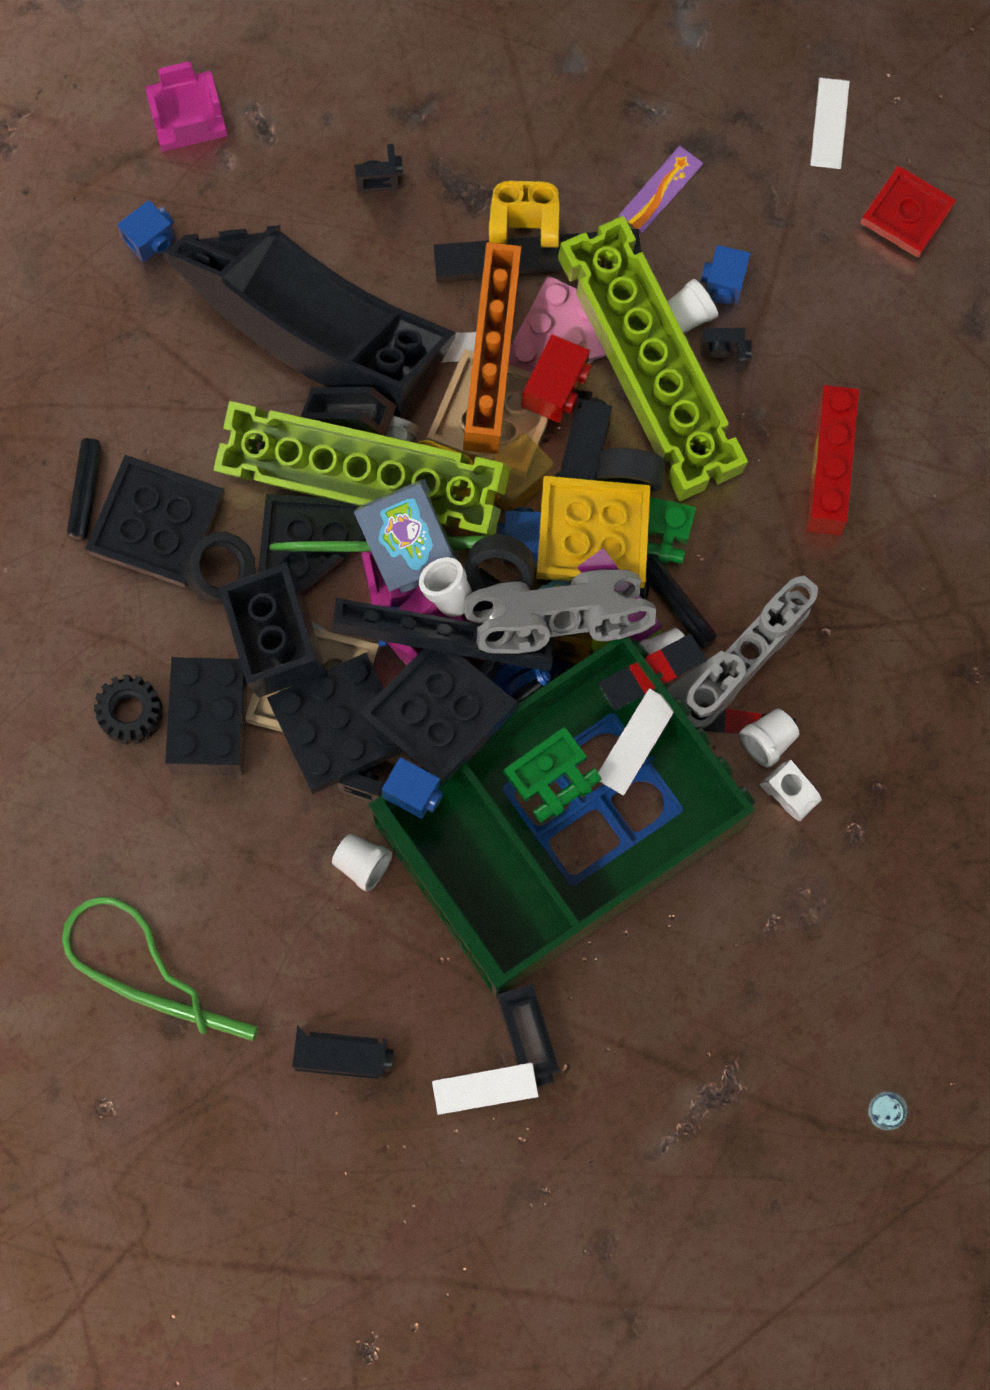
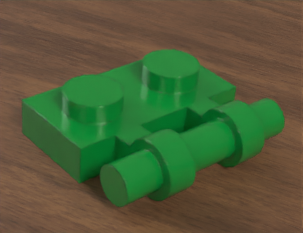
M650 496L648 535L663 538L662 544L648 542L647 556H656L664 564H668V561L682 564L686 550L674 548L672 544L673 541L684 544L688 543L696 507Z
M565 727L504 769V774L525 802L537 794L544 803L533 810V814L540 823L552 815L557 817L565 811L564 806L578 796L583 798L591 793V787L602 780L595 768H592L584 775L577 769V766L583 763L587 756ZM566 775L571 784L557 794H554L549 786Z

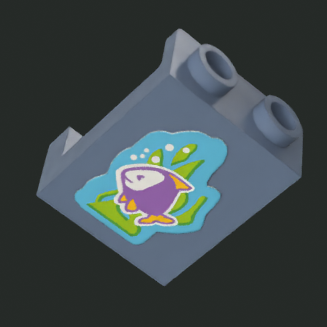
M425 478L363 504L354 511L389 592L399 588L401 593L418 587L419 577L423 569L439 558L450 557L459 560L457 552L453 553L428 496L430 490Z

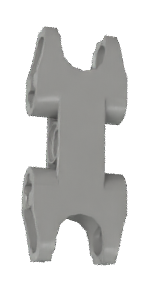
M629 570L587 571L575 576L570 585L530 590L526 583L520 581L499 583L474 591L465 597L464 600L466 619L474 623H483L477 628V645L479 649L488 653L511 654L540 650L548 643L550 637L589 632L593 639L597 641H610L638 634L655 625L656 608L653 603L645 599H635L640 595L641 579L638 574ZM623 581L632 582L629 589L622 592L614 591L619 583ZM480 601H490L493 604L491 609L473 611V607ZM646 611V615L640 621L631 622L627 619L628 614ZM495 631H504L503 636L498 641H486L488 634Z
M805 575L791 579L768 602L758 618L723 655L719 656L690 688L685 703L688 711L692 710L699 718L709 716L705 720H696L691 714L687 716L695 728L698 726L702 729L708 727L730 705L738 692L767 660L781 649L806 621L811 607L816 600L818 586ZM795 586H803L809 591L810 599L808 600L799 591H789ZM792 601H797V602H799L801 605H796V604L793 603ZM744 647H752L758 652L759 657L752 660L747 659L741 654L740 650ZM704 701L709 707H700L695 702Z

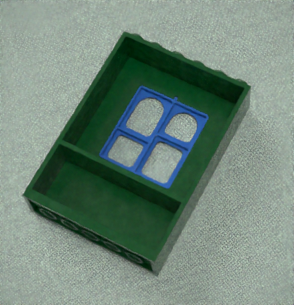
M629 637L612 640L518 703L519 708L443 787H440L439 791L443 792V796L433 813L427 810L423 819L384 799L383 795L368 804L372 822L495 999H497V994L507 992L748 826L755 812L753 807L755 801L750 792L743 785L741 787L737 786L731 777L733 771L728 762L722 756L718 758L709 747L711 741L706 732L700 726L697 728L693 726L687 718L690 713L686 705L679 697L673 698L665 688L668 686V683L663 685L660 681V678L664 675L661 672L657 675L654 673L644 659L647 657L644 648L635 638L630 640ZM637 663L655 689L653 691L661 695L673 712L631 784L647 782L654 785L661 792L664 799V808L661 815L639 832L632 831L611 802L613 795L618 792L603 784L583 798L578 796L570 802V806L564 812L544 825H535L514 796L516 789L504 774V769L563 727L567 729L579 746L601 734H612L620 737L645 695L614 711L598 683ZM566 775L556 781L562 790L571 784ZM598 810L618 836L620 844L580 873L572 875L566 870L549 846V840L588 812Z

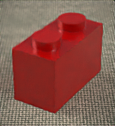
M551 334L523 390L521 407L558 423L561 422L565 412L571 414L579 396L575 391L579 383L586 384L593 365L588 364L590 350Z

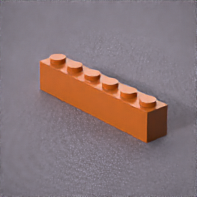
M486 243L463 450L492 454H498L521 246Z

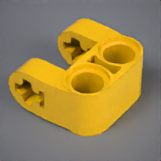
M503 181L494 188L490 207L489 243L507 244L508 227L541 228V247L558 248L560 208L559 193L555 185L539 181Z

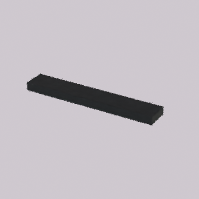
M639 228L631 229L636 238L633 250L634 255L641 253ZM587 232L589 239L596 237L597 232ZM582 233L559 235L558 248L541 247V236L507 239V245L521 246L518 275L564 271L558 259L560 244ZM489 240L434 245L436 281L482 278L486 243Z
M336 598L331 632L550 671L553 662L552 637L549 638L548 643L543 648L533 652L518 654L488 653L480 650L477 645V628L482 624ZM495 631L488 634L486 641H498L503 636L504 631Z

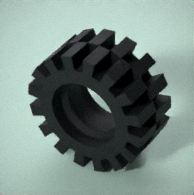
M123 675L121 680L117 676L112 678L113 683L109 686L105 683L101 687L103 690L102 694L97 693L95 697L97 705L94 704L97 722L104 733L108 734L110 739L115 742L120 740L121 744L127 745L128 741L138 744L140 743L139 739L145 737L147 740L152 737L150 732L158 730V721H162L163 717L161 709H163L162 703L153 686L148 681L144 682L142 677L135 676V679H133L130 675ZM126 697L136 698L142 703L141 715L132 722H122L115 715L116 705Z

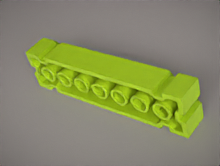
M621 216L599 226L597 236L589 239L585 232L562 242L558 259L569 281L579 280L576 295L655 453L663 457L665 462H670L671 469L667 478L680 502L705 491L712 477H714L718 485L742 474L748 460L736 437L727 440L725 433L729 422L643 252L636 255L633 254L636 238L625 217ZM695 447L697 451L703 450L704 454L694 453L692 448Z
M229 401L223 429L231 432L229 443H219L213 471L252 481L253 474L255 473L254 480L266 485L357 506L366 504L425 478L430 490L428 496L441 525L453 528L456 519L460 520L459 528L481 535H495L501 509L493 506L496 494L505 495L511 467L505 463L475 457L474 465H469L470 458L462 453L270 410L267 419L268 412L258 407ZM265 442L264 449H256L258 443ZM467 487L471 490L470 496H466L464 499L458 496L459 490H464Z

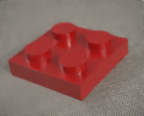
M898 165L863 215L860 223L919 258L954 207L956 199Z

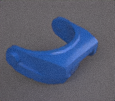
M504 663L498 666L496 676L492 682L512 697L521 687L535 679H538L540 684L545 686L550 682L551 676L549 671Z

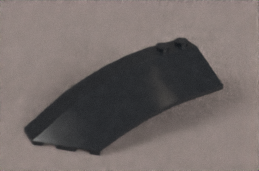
M280 225L266 226L265 232L248 234L246 229L218 231V237L199 239L198 234L183 235L164 252V259L225 319L279 360L325 387H372L396 405L393 416L402 419L418 403L456 338V332L399 309L341 277L282 233Z

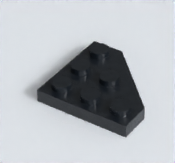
M266 494L258 573L287 562L298 576L302 592L304 593L353 552L272 551L269 548L270 544L307 541H366L354 514V511L359 506L320 497Z

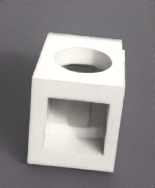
M792 760L781 763L759 784L768 795H772L798 821H801L822 800L818 791Z

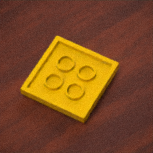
M544 476L536 579L571 582L575 576L581 573L577 567L604 548L620 570H629L638 574L641 579L640 588H644L646 582L650 485Z

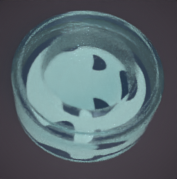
M883 1092L875 1096L870 1102L868 1109L869 1118L881 1130H894L906 1121L908 1107L905 1100L899 1094Z

